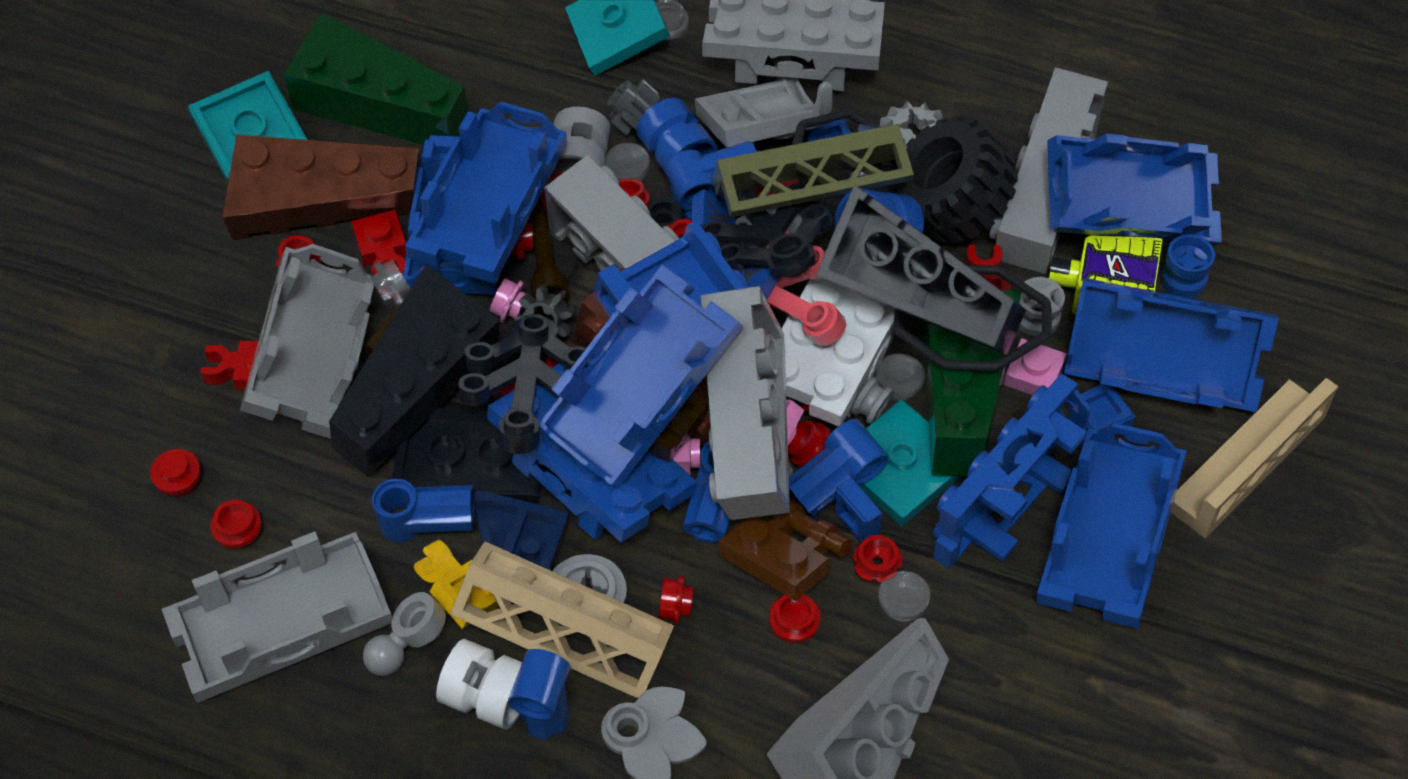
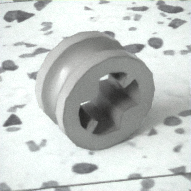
M873 376L855 400L851 413L855 416L859 414L865 415L867 417L866 423L871 425L882 415L895 389L891 386L882 388L879 385V379Z

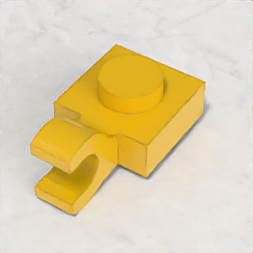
M437 540L424 547L422 551L427 557L416 562L414 569L423 580L430 583L435 582L429 592L450 615L472 560L461 566L453 557L447 545ZM474 586L468 604L486 612L498 608L499 604L494 594ZM450 615L462 629L470 625V623Z

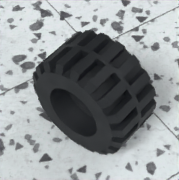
M953 116L950 121L943 118L937 120L934 126L930 127L928 125L920 130L921 134L915 139L912 137L906 144L914 176L911 181L890 185V192L906 194L918 202L924 216L923 232L931 239L934 238L937 242L946 243L950 240L955 244L961 243L966 236L970 240L979 236L980 230L983 228L988 230L995 224L994 219L998 215L1003 216L1008 209L1006 206L1007 201L1013 199L1016 192L1012 185L1018 182V173L1014 170L1016 167L1014 159L977 120L970 117L965 120L963 116Z

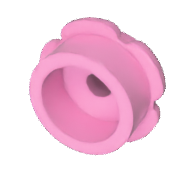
M505 278L495 294L489 312L501 317V323H505L508 317L515 319L524 309L519 302L520 298L526 294L522 292L524 283L521 280L516 284Z

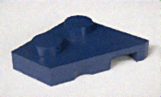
M476 489L474 509L481 545L484 542H488L552 571L568 526L569 512Z

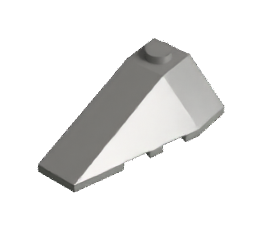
M917 618L792 723L767 753L781 779L895 778L901 760L911 757L916 743L910 737L920 713H927L929 711L949 661L926 618Z

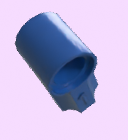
M746 141L703 156L697 150H685L672 156L665 165V172L681 207L686 211H692V196L703 189L717 198L712 179L717 160L757 152L754 144Z
M851 419L837 427L824 443L825 449L789 477L790 490L813 517L836 499L838 485L849 478H852L858 486L863 485L880 474L890 460L886 451L858 419Z
M708 441L701 450L700 469L696 479L697 485L695 493L690 499L683 523V532L690 534L697 541L713 544L727 535L731 520L721 505L714 503L711 497L709 477L711 473H714V460Z
M395 478L379 484L372 495V505L380 532L385 538L393 542L409 541L422 532L473 531L475 526L474 490L472 485L413 487L406 480ZM396 508H406L400 513H390Z
M542 649L526 651L507 703L513 710L520 713L521 721L527 725L530 736L547 741L552 735L564 732L570 716L565 683L571 666L563 657Z

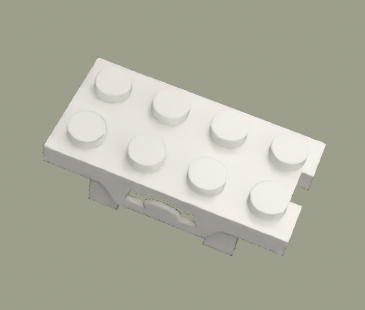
M822 278L810 279L799 298L809 303L816 301L832 303L845 317L846 328L843 335L836 342L822 346L816 344L805 333L802 327L803 322L788 316L782 327L785 340L786 396L810 405L809 415L840 426L846 416L850 417L852 406L860 394V390L873 377L894 338V309L834 286Z

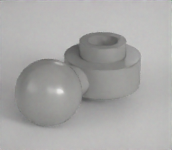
M418 592L404 599L392 616L391 628L393 632L390 635L375 636L365 645L363 662L366 668L378 676H389L397 672L403 664L404 649L407 646L422 647L434 641L440 635L446 620L445 609L430 594L425 592Z

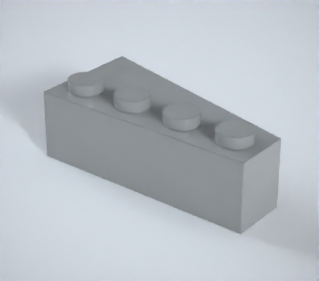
M1055 67L1040 112L1035 113L1028 134L1029 144L1028 146H1022L1015 168V171L1018 172V182L1012 185L1016 192L1013 199L1008 200L1006 203L1008 209L1003 216L998 215L994 219L995 224L990 230L989 239L996 240V245H1000L1002 249V262L1047 274L1062 233L1050 231L1047 140L1056 135L1096 139L1108 81Z
M588 155L545 186L550 234L559 242L568 237L575 246L572 248L573 253L585 264L593 258L600 271L613 264L619 270L622 267L626 269L679 239L669 227L663 226L661 228L651 218L647 206L639 197L635 195L630 197L620 187L617 177L607 166L602 165L599 167Z
M760 286L701 295V306L704 309L712 301L743 325V328L707 373L711 422L709 444L714 460V473H711L709 477L712 500L714 503L721 505L730 520L790 513L784 333Z

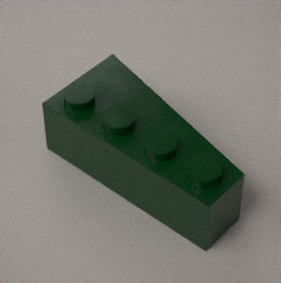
M323 13L319 15L284 73L293 110L424 145L425 140H429L430 135L460 137L459 127L468 112L463 85Z
M1001 290L1020 304L1022 293L1020 290ZM926 322L922 324L923 343L947 360L997 361L1005 356V354ZM924 356L932 475L967 476L968 470L975 458L982 451L987 452L1007 366L999 371L946 370Z

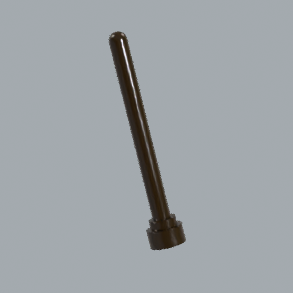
M539 197L529 217L530 223H532L533 245L537 270L530 280L531 295L537 300V288L541 285H546L548 294L557 295L563 290L566 291L565 298L563 299L566 302L569 298L567 278L555 266L547 209Z

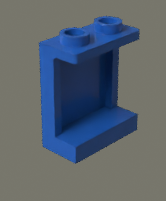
M694 221L687 225L682 238L621 272L615 264L600 271L597 275L593 295L610 318L616 311L615 306L631 287L640 293L662 264L694 288L689 297L700 306L701 295L749 288L744 276L738 270H732L723 258L720 244L715 236L710 232H705L699 223Z

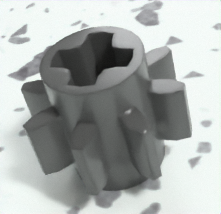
M644 79L637 87L631 81H625L613 92L607 102V106L613 110L608 116L611 119L610 122L624 135H627L632 128L637 132L636 127L642 115L660 100L659 93Z
M541 285L536 290L537 300L527 294L520 298L519 302L526 310L516 317L514 321L529 314H538L537 312L543 308L545 314L553 315L554 320L552 321L558 327V334L566 337L572 329L565 321L577 311L575 308H568L563 300L566 291L563 290L557 295L548 294L546 285Z

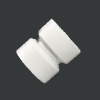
M462 639L452 649L440 673L436 690L437 701L464 713H468L475 708L478 719L508 730L520 715V713L509 706L507 701L522 662L506 655L495 660L493 650L467 639Z

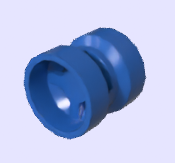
M1188 234L1176 237L1170 243L1166 254V262L1160 275L1161 285L1168 294L1193 299L1205 290L1209 272L1215 259L1214 248L1207 240L1197 235Z

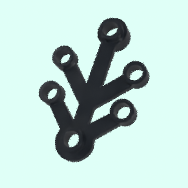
M794 183L789 185L788 188L791 190L802 189L807 183ZM757 188L736 192L738 200L743 201L756 198ZM724 194L720 195L722 202L726 204ZM813 200L779 207L773 217L766 210L744 214L752 225L725 224L722 221H711L704 224L702 229L715 236L720 244L722 256L732 270L741 271L746 265H766L776 275L796 277L803 274L815 261L816 254L811 244L815 235L828 231L832 227L833 222L828 206L814 204ZM802 212V223L796 232L785 234L796 214ZM729 242L767 243L769 248L742 247L738 243Z
M539 314L526 315L511 325L510 336L493 345L485 342H475L466 347L465 366L472 373L460 378L458 383L459 398L466 405L478 406L487 402L489 396L515 383L512 408L504 414L498 425L499 444L505 451L512 454L529 453L536 449L540 443L539 421L532 413L536 384L539 383L554 396L560 397L551 389L560 379L561 375L541 361L540 358L548 355L563 365L565 372L572 368L586 347H568L558 339V327L555 322ZM515 353L520 354V358L487 376L482 375L490 372L495 367V363Z

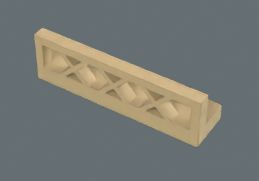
M1325 378L1309 394L1289 379L1177 490L1171 513L1206 539L1325 418L1338 386Z
M488 542L483 543L470 563L450 614L526 649H542L553 652L569 662L571 669L636 698H639L646 691L674 627L672 624ZM474 586L494 594L500 609L486 612L468 604ZM531 610L542 615L548 630L533 633L524 629L517 614ZM575 632L587 635L591 638L596 651L584 655L571 650L565 636ZM627 653L647 662L640 679L638 680L620 672L612 657Z

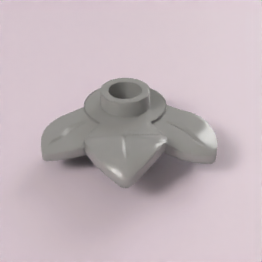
M654 687L646 690L635 703L626 702L618 704L604 716L601 725L602 738L610 750L622 755L625 770L633 779H671L670 764L690 761L706 748L707 740L702 733L690 722L679 716L685 702V691L672 687ZM631 725L638 731L634 736L623 737L619 734V730L624 726Z

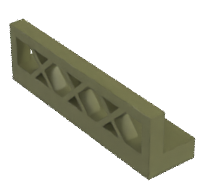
M899 124L719 159L717 160L712 179L717 196L724 194L730 217L847 194L852 191L854 184L860 189H872L912 180L914 173ZM896 160L898 169L883 172L872 166V164ZM856 168L850 179L837 181L827 175V173ZM861 172L866 174V176L858 177ZM811 177L802 189L791 190L781 184L782 182ZM816 181L822 184L813 186ZM765 186L758 198L738 200L736 192ZM770 190H772V191H774V192L777 193V194L768 195V193L770 192Z

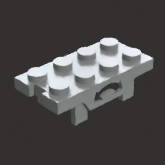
M710 0L709 22H714V24L706 23L702 42V57L736 59L735 82L757 84L758 75L822 80V83L830 82L833 90L844 91L845 68L879 71L885 2H873L870 0ZM768 55L771 59L778 56H796L808 62L813 59L815 69H803L804 65L794 61L779 62L777 67L764 64Z
M315 244L296 250L289 247L285 248L281 256L239 411L272 421L276 413L300 420L302 423L301 430L331 439L329 420L349 390L356 373L370 315L367 311L374 288L375 276L366 273L359 259ZM310 254L321 256L320 259L328 265L343 267V264L352 267V269L347 272L346 269L340 270L326 267L315 259L310 260Z
M314 531L292 540V546L245 565L219 575L217 570L192 580L197 595L162 609L176 647L186 644L191 660L181 665L196 703L391 624V612L363 544L356 532L320 545L317 534ZM286 559V565L280 564L266 574L247 580H239L238 584L233 581L243 575L245 577H252L262 574L275 566L274 563Z

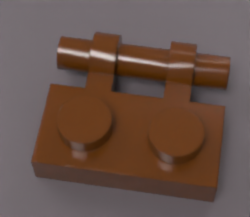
M789 500L790 513L768 515L773 518L768 523L758 517L744 520L718 541L719 555L797 601L829 574V558L824 555L831 551L840 557H844L850 551L852 541L840 534L839 527L826 519L815 520L805 514V510L801 505ZM796 531L805 536L806 539L800 542L790 535Z

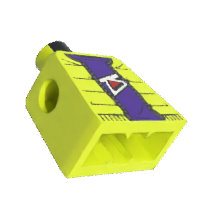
M1090 235L1085 238L1080 261L1053 256L1049 279L1057 282L1060 286L1075 288L1072 313L1076 315L1083 278L1155 291L1162 239Z

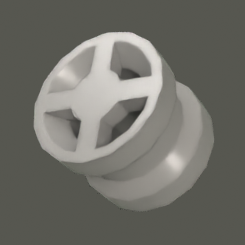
M1045 277L1030 278L1024 282L1048 297L1051 302L1053 333L1060 323L1061 311L1065 300L1064 291L1052 279ZM1022 292L1020 305L1026 311L1019 329L1027 335L1037 336L1042 333V305Z

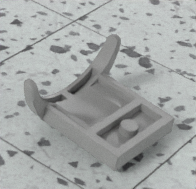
M790 56L773 58L774 66L777 67V63L782 61H791ZM776 76L777 81L696 98V115L726 148L746 141L754 143V141L767 138L786 139L795 135L797 124L801 120L832 112L833 87L830 82L821 83L818 87L817 98L814 104L806 95L798 78ZM826 124L806 128L805 131L820 128Z

